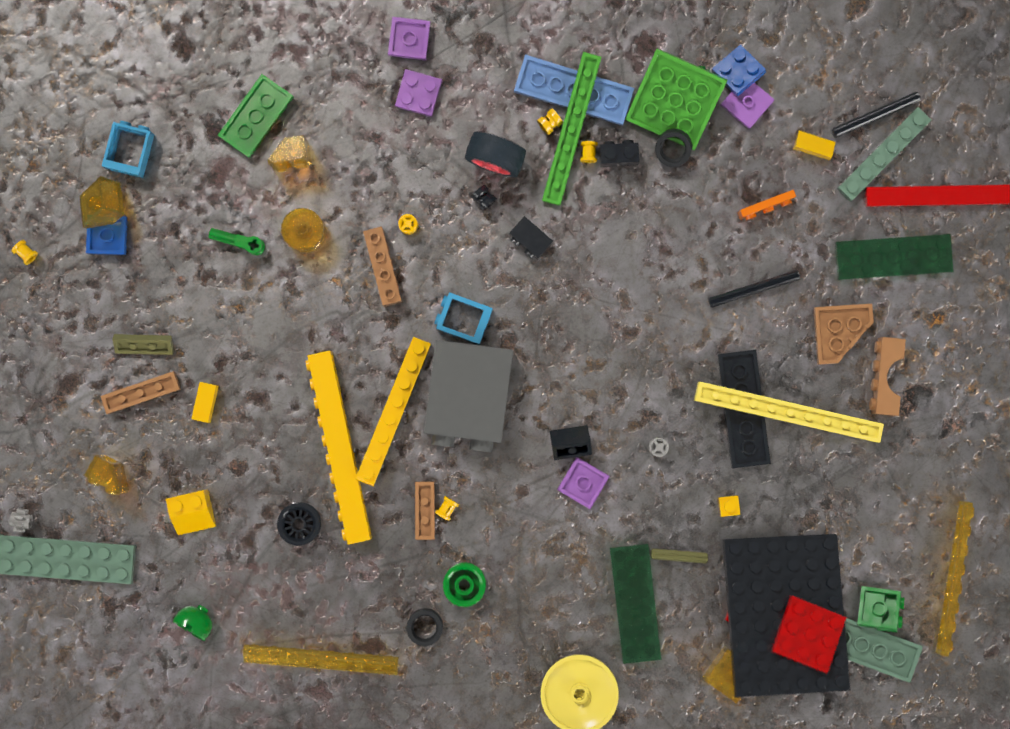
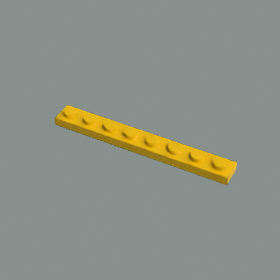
M416 337L412 338L355 478L356 480L374 487L431 343Z

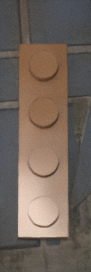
M173 371L100 397L106 414H111L181 390L176 373Z

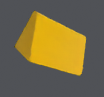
M798 131L793 149L830 160L833 156L835 142Z
M199 382L191 419L211 423L218 385Z

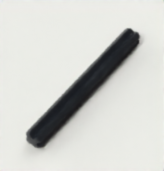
M918 92L909 94L834 127L832 134L835 138H838L919 102L921 97Z
M794 270L710 297L708 302L710 307L713 308L800 279V274L798 270Z

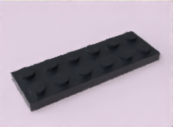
M756 350L717 354L721 387L762 396ZM724 408L731 468L771 464L765 417Z

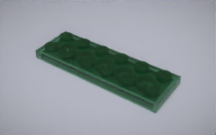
M951 234L835 242L838 280L954 272Z
M648 543L610 547L623 664L662 660Z

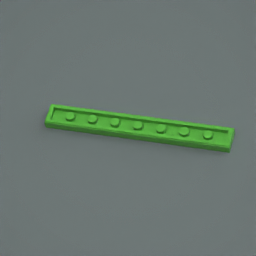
M586 52L582 54L542 198L544 202L561 205L601 56Z

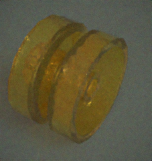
M297 208L290 211L284 217L281 224V234L284 241L294 250L301 253H310L323 245L326 238V227L323 220L314 211L307 208ZM302 228L307 229L305 233L301 232Z

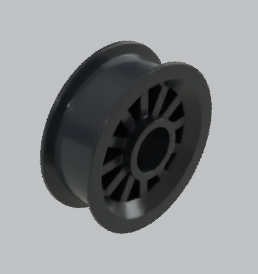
M297 502L288 505L281 511L277 520V529L284 541L291 545L301 546L317 537L321 529V518L318 511L312 505ZM296 519L303 520L304 527L302 529L295 527Z

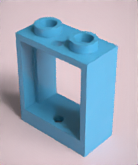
M121 120L120 123L113 122L102 167L107 170L143 178L154 139V134L149 131L150 128L138 125V128L132 127L131 123ZM121 131L146 137L138 167L114 161Z
M449 292L448 296H444L441 306L444 307L442 313H438L435 319L436 329L480 345L493 308ZM452 300L483 310L474 337L443 326Z

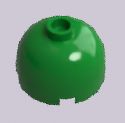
M198 605V607L186 606L182 608L172 620L179 627L202 641H205L209 636L213 624L212 619L207 614L208 610L201 605Z

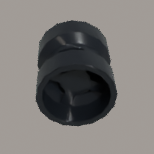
M485 184L471 195V198L479 203L482 211L488 209L497 200L494 195L489 193V189Z

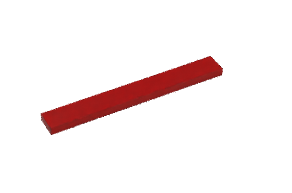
M1010 185L866 187L865 199L866 207L1010 204Z

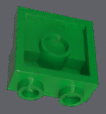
M862 586L857 626L877 628V630L897 633V628H902L903 617L899 616V609H904L905 598L901 597V591Z

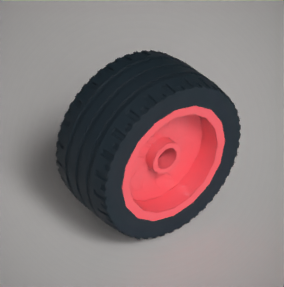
M475 131L470 138L465 153V160L487 171L515 178L522 168L526 150L505 138Z

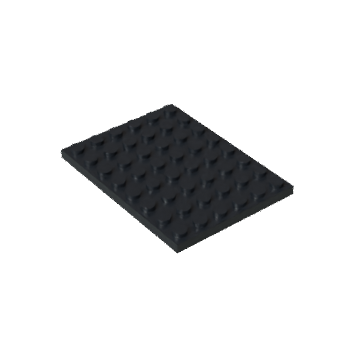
M837 534L723 539L734 697L851 691L845 623L828 673L821 672L771 651L790 596L844 616Z

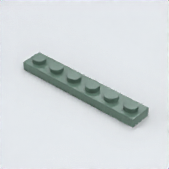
M917 107L837 189L851 202L924 129L931 119Z

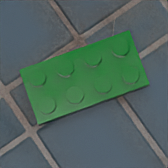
M261 74L218 136L245 156L251 158L294 96Z

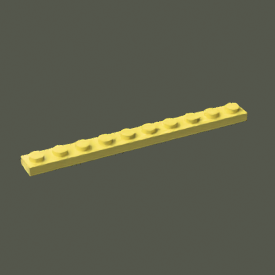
M698 382L694 401L876 443L881 441L884 424L704 382Z

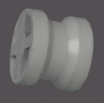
M663 438L652 439L648 446L650 453L656 457L666 455L669 450V444Z

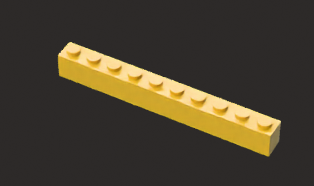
M325 351L307 355L306 367L307 371H311L312 379H309L312 390H315L316 397L313 398L314 405L320 412V416L317 417L320 428L323 427L324 435L321 436L324 447L327 446L328 454H325L327 465H331L332 473H329L330 480L336 487L334 499L340 506L338 518L340 522L343 521L344 529H342L343 540H347V544L371 540L372 535L360 481L355 479L358 470L332 351Z

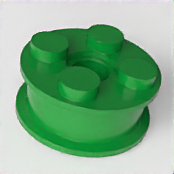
M466 562L452 566L447 571L443 581L445 596L451 603L460 607L476 604L483 597L486 588L485 576L480 568ZM461 580H468L470 587L463 590L460 588L459 582Z

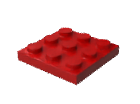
M790 596L771 651L821 672L828 673L846 617L797 597Z

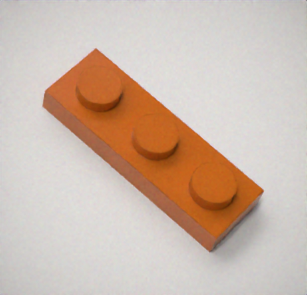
M793 189L746 207L737 212L739 219L745 218L747 221L757 217L756 213L763 211L766 214L775 210L774 206L781 204V207L787 206L792 203V199L796 197Z

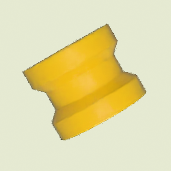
M405 214L399 219L398 226L402 233L412 235L417 231L418 222L413 215Z

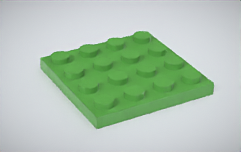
M657 48L625 120L658 135L669 129H680L691 138L692 150L695 151L727 83V79ZM678 137L668 138L669 140H672L680 145L685 146L684 142Z

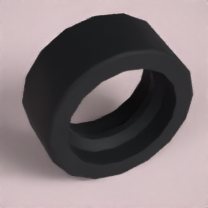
M680 129L666 130L656 142L655 152L657 158L662 164L669 167L683 165L687 162L692 152L691 138ZM670 137H678L684 142L685 152L679 158H669L663 152V143Z
M422 608L416 610L407 621L406 630L408 637L418 646L426 647L433 645L442 635V618L432 609ZM421 616H429L436 623V632L430 638H420L414 632V623Z

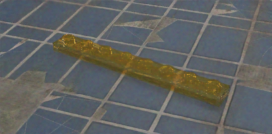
M959 501L936 653L949 657V652L953 649V641L951 639L952 633L956 630V622L954 620L955 614L959 611V603L957 601L958 595L962 592V583L960 582L961 576L965 573V564L963 563L964 557L968 554V545L966 544L967 538L971 535L970 519L974 516L973 503Z
M244 644L243 647L245 663L398 675L399 657L354 654L352 652L317 651L314 649L281 648L276 646L269 647L255 644Z

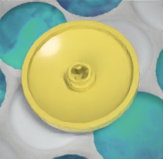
M584 654L566 656L555 662L543 679L541 686L542 706L548 718L561 729H600L612 718L617 708L619 691L615 676L606 664L595 657Z

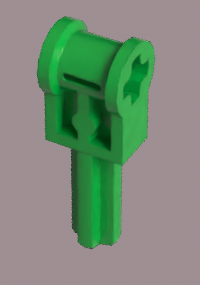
M211 228L209 231V239L245 249L253 255H261L265 250L264 242L256 236L245 237ZM257 243L259 247L253 249L251 245Z

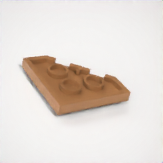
M872 304L813 308L817 365L837 364L841 361L849 349L855 345L863 333L874 323Z

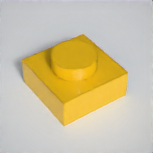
M738 495L718 497L720 517L740 515Z

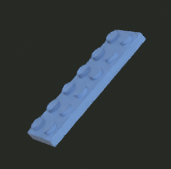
M525 55L514 92L568 108L578 71ZM596 76L586 115L623 126L634 88Z

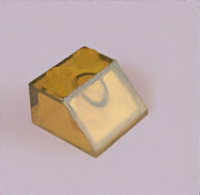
M100 176L79 196L83 228L87 229L114 224L124 215L125 209L123 207V193L120 182Z

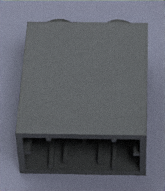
M440 340L435 341L424 433L432 434L431 445L454 447L455 437L470 439V450L492 452L493 442L501 443L513 350Z

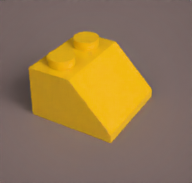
M208 489L166 499L169 517L178 535L216 527Z

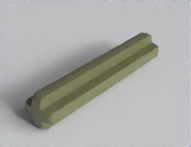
M654 548L651 550V558L657 560L705 564L708 561V554L702 552Z

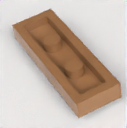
M435 481L415 482V540H435Z

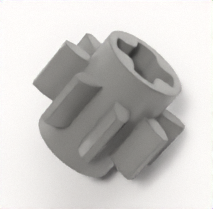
M20 508L16 512L11 513L9 526L14 527L13 531L23 533L26 529L31 528L33 515L28 514L29 510Z

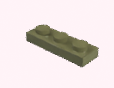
M114 334L112 339L116 354L173 355L174 352L172 336Z

